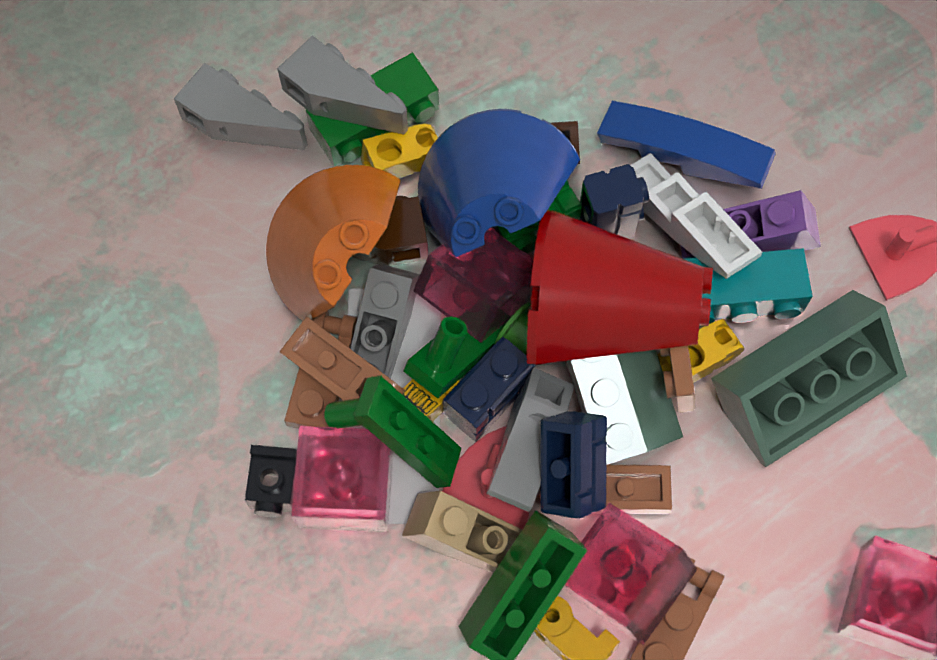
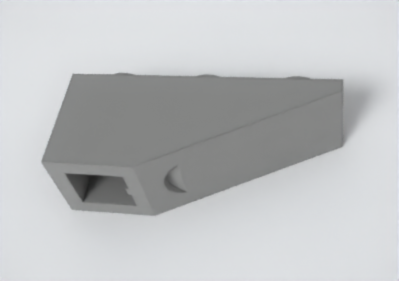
M312 35L277 68L282 90L313 115L405 134L408 131L407 108L403 101L394 93L389 92L386 94L377 87L373 78L364 69L353 68L345 61L341 52L330 43L324 45Z
M204 63L174 98L181 119L214 140L304 150L308 146L304 124L295 114L290 111L282 113L273 107L267 97L259 91L252 90L250 92L240 86L237 79L224 69L217 71Z
M378 264L369 269L350 349L391 379L410 321L421 274Z
M533 367L514 401L486 494L527 512L531 511L541 485V419L568 411L574 389L573 384Z

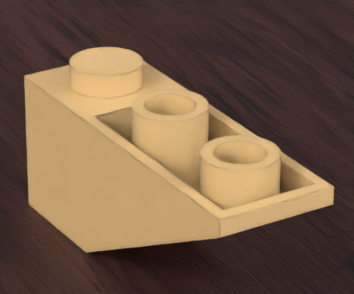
M434 491L417 495L402 536L442 555L494 573L522 529L442 491Z

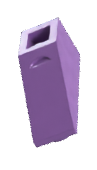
M802 190L723 209L762 252L802 248L806 251L821 247L816 210ZM681 246L682 259L696 258Z

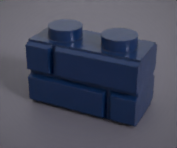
M629 164L612 168L608 174L605 171L586 175L583 180L580 196L582 207L580 220L628 239L634 238L638 221L644 220L643 203L649 202V192L644 178H637L634 168Z
M502 337L443 399V414L472 440L477 442L515 401L518 392L522 389L533 367L536 368V364H527V356L509 340Z
M567 411L556 416L541 419V512L581 519L592 514V512L606 508L607 443L605 442V437L607 436V416Z

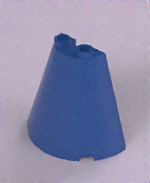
M492 109L466 116L447 128L437 138L424 160L418 182V198L423 222L426 228L455 257H458L485 245L484 235L491 227L502 226L511 234L540 221L579 163L580 157L569 139L554 125L544 119L540 120L531 115L521 113L520 110Z

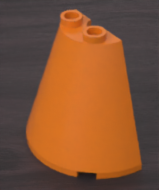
M336 166L323 169L305 178L282 200L270 223L267 235L266 259L270 278L276 292L288 309L303 321L307 316L312 320L336 305L352 281V277L346 270L348 259L357 253L369 255L386 230L401 179L391 173L370 166Z

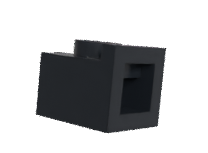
M251 445V460L245 502L250 509H255L254 513L259 516L275 518L281 517L282 511L294 512L301 459L297 449ZM266 475L278 476L277 483L270 487L263 485V479Z

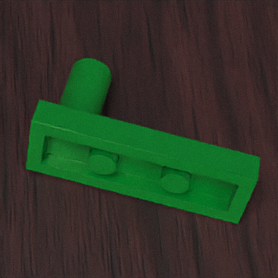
M482 297L459 318L452 316L444 318L441 321L435 338L408 359L403 372L436 398L441 397L494 346L499 333L511 316L486 297Z
M381 375L366 379L360 398L331 402L326 406L324 418L326 424L331 429L364 426L434 487L451 486L462 448Z

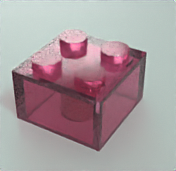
M492 227L484 235L485 245L458 257H455L443 244L432 251L427 257L413 290L446 317L452 316L461 319L467 325V333L480 343L506 323L519 308L529 302L532 295L531 276L533 259L526 252L520 250L498 234Z
M299 426L291 515L297 528L388 532L393 451L367 429Z
M609 503L582 539L581 543L588 551L563 588L574 599L641 645H644L698 569L683 548Z
M878 536L872 537L860 548L837 634L909 660H937V557Z

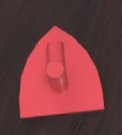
M886 215L849 226V230L886 301L906 294L923 285L937 272L936 221L912 215Z
M506 425L486 434L465 451L457 462L451 486L444 487L442 492L517 528L523 529L530 512L486 494L507 427Z

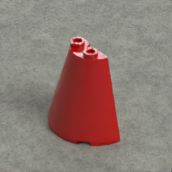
M547 210L540 220L533 259L531 309L528 311L527 364H544L697 345L699 326H709L711 299L702 298V294H711L713 268L700 266L557 211Z

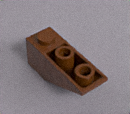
M396 196L388 226L370 254L357 253L351 257L387 266L428 260V241L418 196L411 198Z

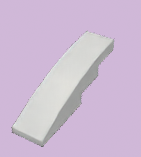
M651 153L630 165L634 168L637 178L643 177L647 184L649 202L643 203L644 212L698 260L712 267L714 271L727 279L761 257L762 251L707 192L699 195L679 172L671 176Z

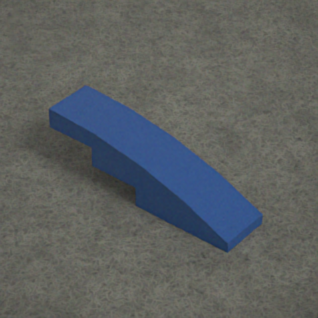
M613 100L597 132L601 143L638 149L642 158L651 153L658 162L680 165L684 175L760 189L764 185L776 155L775 149L736 133L680 115Z

